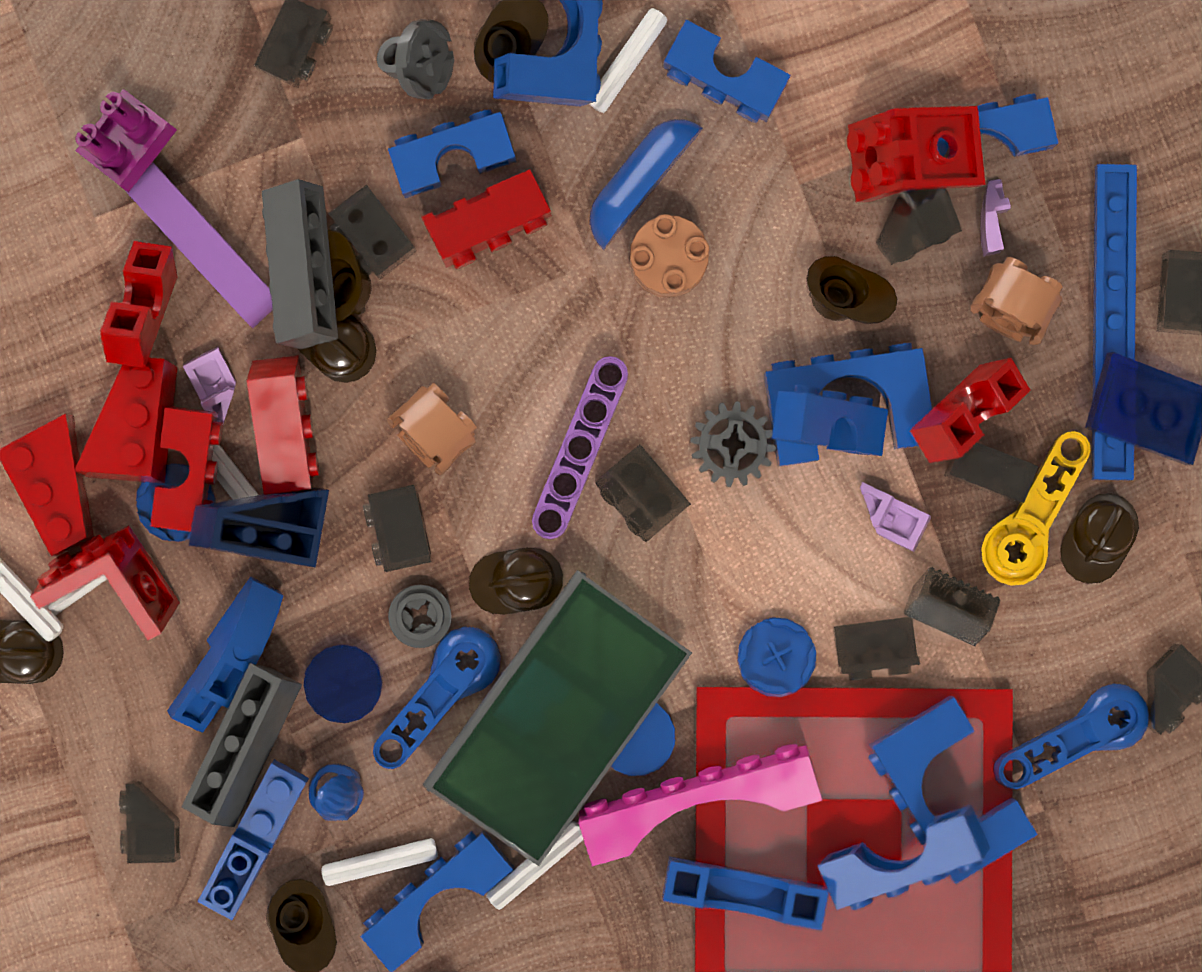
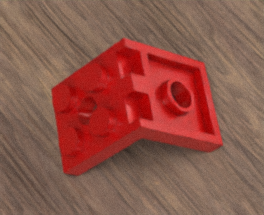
M978 106L893 108L848 125L847 147L851 152L853 170L851 186L855 191L856 203L871 202L907 190L971 188L986 185ZM940 137L945 139L949 145L950 151L947 158H944L938 152L937 142Z
M129 525L104 539L100 534L92 537L81 545V551L72 556L65 552L54 558L48 564L50 569L37 578L39 584L30 595V598L39 610L105 575L147 640L162 633L180 604Z

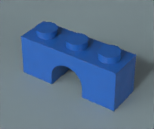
M686 20L664 60L663 68L668 70L667 76L683 86H688L689 82L703 89L701 94L717 104L722 105L724 100L738 107L736 111L738 115L753 123H757L759 119L767 123L791 75L758 57H755L749 70L741 76L728 77L721 74L713 61V56L720 45L721 38Z
M491 109L483 110L470 115V122L455 126L454 122H447L433 127V134L418 139L417 134H411L396 139L394 141L395 146L388 148L404 198L442 187L438 175V163L444 154L452 150H462L469 153L475 160L479 174L515 163L516 157L501 112L493 114Z
M795 385V392L778 391L772 439L797 444L827 446L829 450L851 454L882 456L888 409L873 406V399L850 396L849 401H846V393L823 391L822 396H820L819 388Z

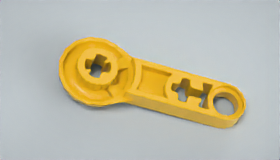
M1076 431L1067 432L1054 441L1017 510L994 525L986 534L981 548L982 561L988 573L998 582L1010 586L1024 585L1036 579L1043 571L1048 557L1049 528L1089 458L1091 451L1090 443L1082 433ZM1074 439L1081 445L1082 453L1076 461H1070L1063 457L1061 445L1064 440ZM1054 459L1060 466L1071 468L1073 471L1071 475L1066 470L1063 471L1057 481L1062 486L1061 491L1054 490L1049 494L1046 492L1047 484L1043 482V478H1050L1057 471L1059 466L1051 465ZM1015 542H1018L1022 545L1020 552L1024 554V558L1022 561L1015 559L1014 563L1007 560L1009 553L1005 550V547L1008 543L1010 546H1013Z

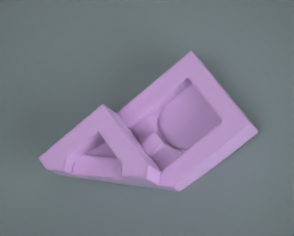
M1001 179L988 182L983 198L980 226L983 256L999 254L1004 250L997 214L1007 212L1011 207L1009 199L1004 197Z
M216 347L184 363L183 368L201 400L203 409L205 411L218 412L217 421L224 424L236 380L219 347Z
M862 482L860 489L877 534L914 552L931 516Z

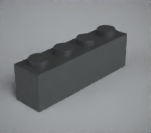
M297 179L263 190L262 215L265 222L266 255L268 257L270 276L269 290L272 297L273 331L276 344L304 349L338 339L323 186Z
M249 664L182 804V808L212 825L235 827L303 684L273 668Z

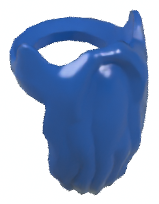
M330 764L322 767L312 777L309 785L311 806L327 821L348 820L358 811L364 796L359 772L341 764ZM327 773H337L338 776L326 782L316 795V786L319 779Z

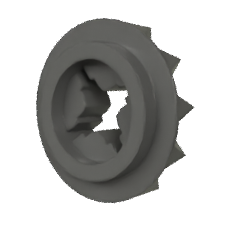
M414 585L403 589L396 595L390 605L388 619L390 628L399 641L410 647L426 648L438 643L447 634L451 624L452 613L448 600L437 589L426 585ZM429 601L427 616L436 623L435 626L421 623L412 632L414 618L409 615L410 612L406 611L405 607L419 610L422 605Z

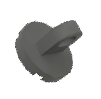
M429 19L412 21L403 30L401 36L388 39L380 47L377 53L378 67L388 76L398 79L400 86L407 95L416 99H432L435 94H441L446 89L452 76L454 55L453 51L448 50L447 41H451L450 35L445 27L437 21ZM395 56V64L392 65V60Z

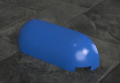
M684 119L669 120L657 125L647 134L602 189L591 207L590 227L595 241L603 250L607 248L703 130V127Z

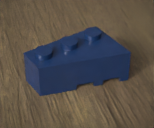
M311 488L310 490L263 494L195 506L188 546L316 568L329 489Z

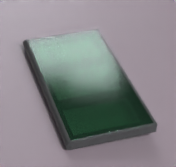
M577 570L422 785L427 791L432 792L534 864L540 866L691 656L692 652L593 582L584 572Z

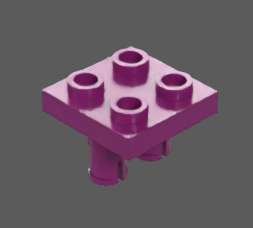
M123 89L120 93L110 92L107 94L106 98L112 102L111 105L102 100L100 104V111L103 113L102 117L95 125L88 123L81 128L88 133L86 137L78 131L75 139L79 146L75 151L129 193L177 129Z

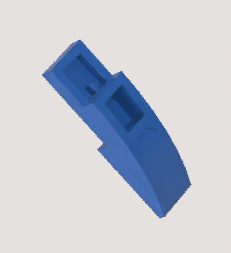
M250 576L207 638L211 648L168 708L167 712L171 719L203 733L221 706L229 708L249 664H257L266 646L284 596L282 592Z
M275 759L273 760L197 902L230 920L234 919L292 814L294 806L309 780L308 777Z

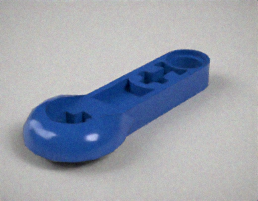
M464 626L450 631L441 639L435 650L428 680L377 739L374 745L373 755L380 766L387 769L400 767L456 701L483 690L494 681L500 670L501 655L497 643L488 633L479 628ZM471 649L478 654V657L474 658V660L479 661L475 669L467 667L464 670L460 669L457 662H460L461 659H456L458 653L461 650L465 653H468ZM422 710L426 714L423 721L427 726L424 730L417 727L408 737L416 741L410 746L407 740L402 735L393 732V729L398 725L401 731H403L410 723V719L407 717L408 712L411 711L416 714ZM393 739L401 744L403 753L398 761L388 762L383 759L380 747L384 741Z
M1113 683L1103 686L1090 696L1077 716L997 758L993 770L995 779L1004 787L1020 789L1092 751L1122 750L1132 747L1142 739L1148 728L1149 711L1147 703L1138 691L1127 685ZM1112 708L1124 711L1125 717L1120 718L1123 721L1120 726L1108 721V715H1113L1109 712ZM1044 743L1047 746H1055L1056 751L1051 754L1052 762L1046 759H1039L1031 763L1024 755L1027 751L1029 757H1036L1044 752L1042 746ZM1016 759L1022 764L1023 774L1019 780L1010 782L1004 777V766L1008 761ZM1032 764L1037 768L1035 772H1033Z

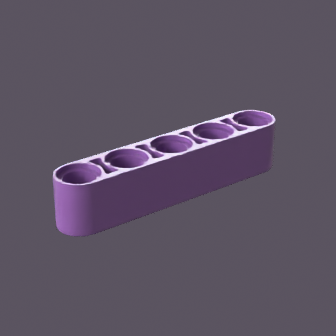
M152 162L129 191L128 195L234 310L254 328L273 310L269 287Z
M604 357L595 364L536 506L532 524L536 533L543 538H558L567 529L623 393L628 371L623 361L617 357ZM606 365H614L621 371V380L614 386L604 385L599 379V371ZM592 401L601 402L607 411L605 418L597 423L588 421L583 413L585 406ZM575 438H585L592 446L590 455L585 459H575L569 453V444ZM561 474H570L577 482L576 490L569 496H561L554 490V481ZM547 510L558 512L562 519L560 528L553 533L544 532L539 526V517Z

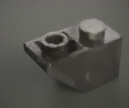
M946 189L907 190L899 193L876 242L879 250L891 265L907 261L914 257L916 253L932 245L942 244L949 240L952 235L962 231L948 191Z
M1174 643L1147 671L1148 728L1153 733L1160 735L1164 731L1168 734L1173 732L1183 722L1185 716L1182 713L1192 702L1195 705L1202 702V663L1182 644Z
M140 781L126 783V790L120 791L119 808L121 814H126V830H121L120 850L121 854H127V864L174 863L180 859V819Z

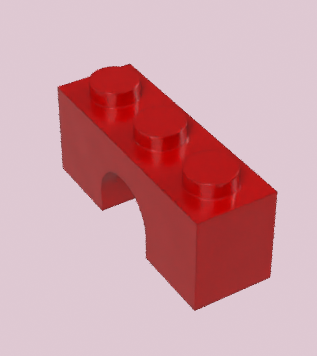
M133 241L123 268L125 282L123 302L111 301L100 330V336L107 363L145 368L178 276L172 246Z
M1012 358L980 364L911 428L910 432L929 463L961 458L984 436L979 427L980 423L992 416L1008 413L1031 390Z
M174 406L165 407L160 447L175 449L181 452L188 460L189 475L180 486L161 484L155 487L150 527L191 532L195 506L213 503V501L207 499L209 484L215 485L218 473V461H212L214 445H220L223 432V422L217 421L218 412Z

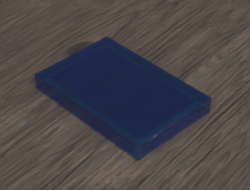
M1107 353L1085 428L1186 466L1193 465L1202 436V386L1117 353Z

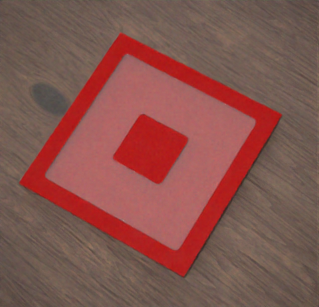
M696 687V777L699 776L698 773L709 767L721 766L722 769L736 766L738 760L747 756L759 755L760 758L774 755L776 749L785 745L797 744L798 747L807 745L820 786L822 801L787 811H781L766 804L746 800H716L697 804L695 861L826 886L818 865L828 854L862 842L874 853L885 859L904 861L917 857L924 851L926 843L921 846L909 825L915 821L908 809L900 811L888 792L894 786L887 774L880 777L869 761L868 756L873 754L869 744L946 697H955L975 732L945 749L931 760L923 775L922 794L928 809L935 817L972 804L978 818L1009 798H1013V789L999 784L993 772L997 758L1013 749V689L802 687L796 693L783 697L765 696L751 687ZM1013 760L1008 761L1003 770L1004 777L1010 782H1013ZM1012 851L956 885L949 877L925 886L922 881L908 885L909 890L903 894L892 898H887L886 893L873 897L871 904L857 910H851L850 906L836 910L829 893L822 931L783 924L772 919L743 912L695 907V972H1012Z

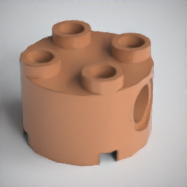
M663 214L649 220L637 231L630 248V267L635 280L646 292L660 298L681 296L689 293L701 282L708 266L709 246L704 234L693 222L680 216Z
M1007 257L1004 263H996L990 268V273L983 289L976 295L971 304V312L973 314L979 311L983 314L979 320L987 327L1007 338L1021 342L1023 337L1026 336L1031 337L1029 345L1041 344L1053 314L1062 304L1060 292L1063 286L1051 277L1042 276L1039 278L1028 272V267L1020 260Z
M432 383L428 388L420 386L406 403L387 418V422L391 428L399 425L402 431L397 436L406 447L429 469L436 464L435 473L443 475L458 456L476 443L473 436L477 427L462 411L456 415L446 404L449 401L447 395L436 384Z

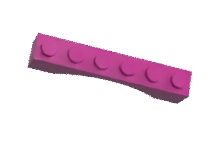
M797 744L785 745L776 749L774 755L760 758L759 755L747 756L738 760L736 766L722 769L721 766L709 767L698 773L699 776L683 780L682 777H675L662 782L659 788L645 792L644 788H637L624 793L622 798L607 803L606 799H599L586 804L584 809L579 811L578 824L591 865L596 866L630 856L640 841L655 826L676 812L697 804L716 800H746L766 804L781 811H787L822 801L820 786L807 745L798 747Z

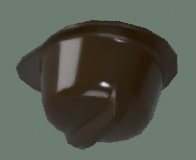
M500 0L492 9L485 24L476 34L474 42L475 64L480 74L489 82L494 83V59L509 53L532 56L537 54L549 28L548 13L541 1Z
M328 230L336 321L338 322L346 319L351 314L360 315L365 312V305L370 298L372 285L369 274L358 264L354 249L348 238L340 232Z
M837 256L819 258L808 269L806 280L810 291L809 296L816 311L826 319L832 321L851 319L860 323L874 324L890 318L896 310L897 296L895 289L885 278L874 272L854 265Z
M351 314L346 319L337 322L338 339L298 349L325 376L333 381L343 383L357 381L368 374L375 363L377 352L374 338L370 332Z
M1112 493L1098 494L1087 500L1064 536L1060 548L1061 562L1069 575L1077 581L1093 584L1101 583L1115 574L1133 546L1138 534V515L1133 506L1123 497Z
M527 547L495 552L484 556L474 565L469 576V590L473 601L482 610L491 614L506 615L546 607L558 597L563 586V572L559 562L551 553L541 548Z
M0 620V683L34 684L44 682L54 676L62 664L64 655L60 637L57 636L52 641H46L28 621Z
M303 879L290 880L278 887L272 895L266 911V924L272 933L278 953L284 964L294 972H319L329 965L335 955L337 945L335 929L325 898L315 884Z

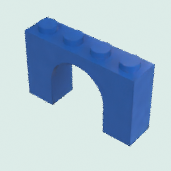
M559 0L564 7L568 21L566 40L560 51L553 57L509 53L494 59L493 98L578 107L596 102V94H599L601 86L600 76L597 74V57L601 52L602 46L601 37L598 34V18L602 13V0Z
M902 343L888 346L889 353L874 355L871 348L849 352L850 359L835 361L834 354L810 358L811 365L800 367L795 366V360L772 363V371L764 373L772 430L778 391L795 392V385L817 387L820 393L832 381L841 378H857L873 385L883 396L888 408L894 450L919 446L910 429L932 410L923 348L913 349L912 343ZM774 439L778 467L819 460L817 445L797 444Z
M953 696L946 697L869 744L873 751V754L868 756L869 761L880 777L887 774L894 786L888 792L900 811L907 808L915 822L909 826L921 846L926 843V828L935 818L928 809L922 794V779L926 767L936 755L975 732ZM1011 797L978 817L990 850L981 860V866L965 873H960L958 868L946 872V877H949L955 885L1038 835L1016 799Z

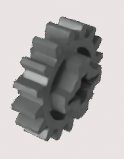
M736 401L731 411H727L724 403H720L718 405L719 414L714 415L709 410L704 413L708 420L706 425L696 422L694 427L701 432L700 437L690 438V443L699 445V450L691 456L692 459L702 458L704 463L698 470L700 473L708 469L713 472L711 482L715 483L721 476L725 477L726 487L732 486L734 478H738L742 486L748 484V474L751 473L757 479L762 476L758 469L759 465L771 466L772 462L765 457L766 452L776 451V446L767 444V439L772 436L773 430L764 431L762 426L768 418L763 416L756 420L753 417L755 413L754 406H751L745 413L741 411L740 402ZM728 419L727 429L720 435H709V431L716 423ZM743 421H746L754 428L759 440L748 437L742 429ZM735 426L737 441L742 442L744 447L736 451L732 463H730L731 455H729V449L722 446V441L730 438ZM707 449L717 451L723 458V469L711 460ZM757 454L756 459L750 466L738 471L739 460L744 455Z

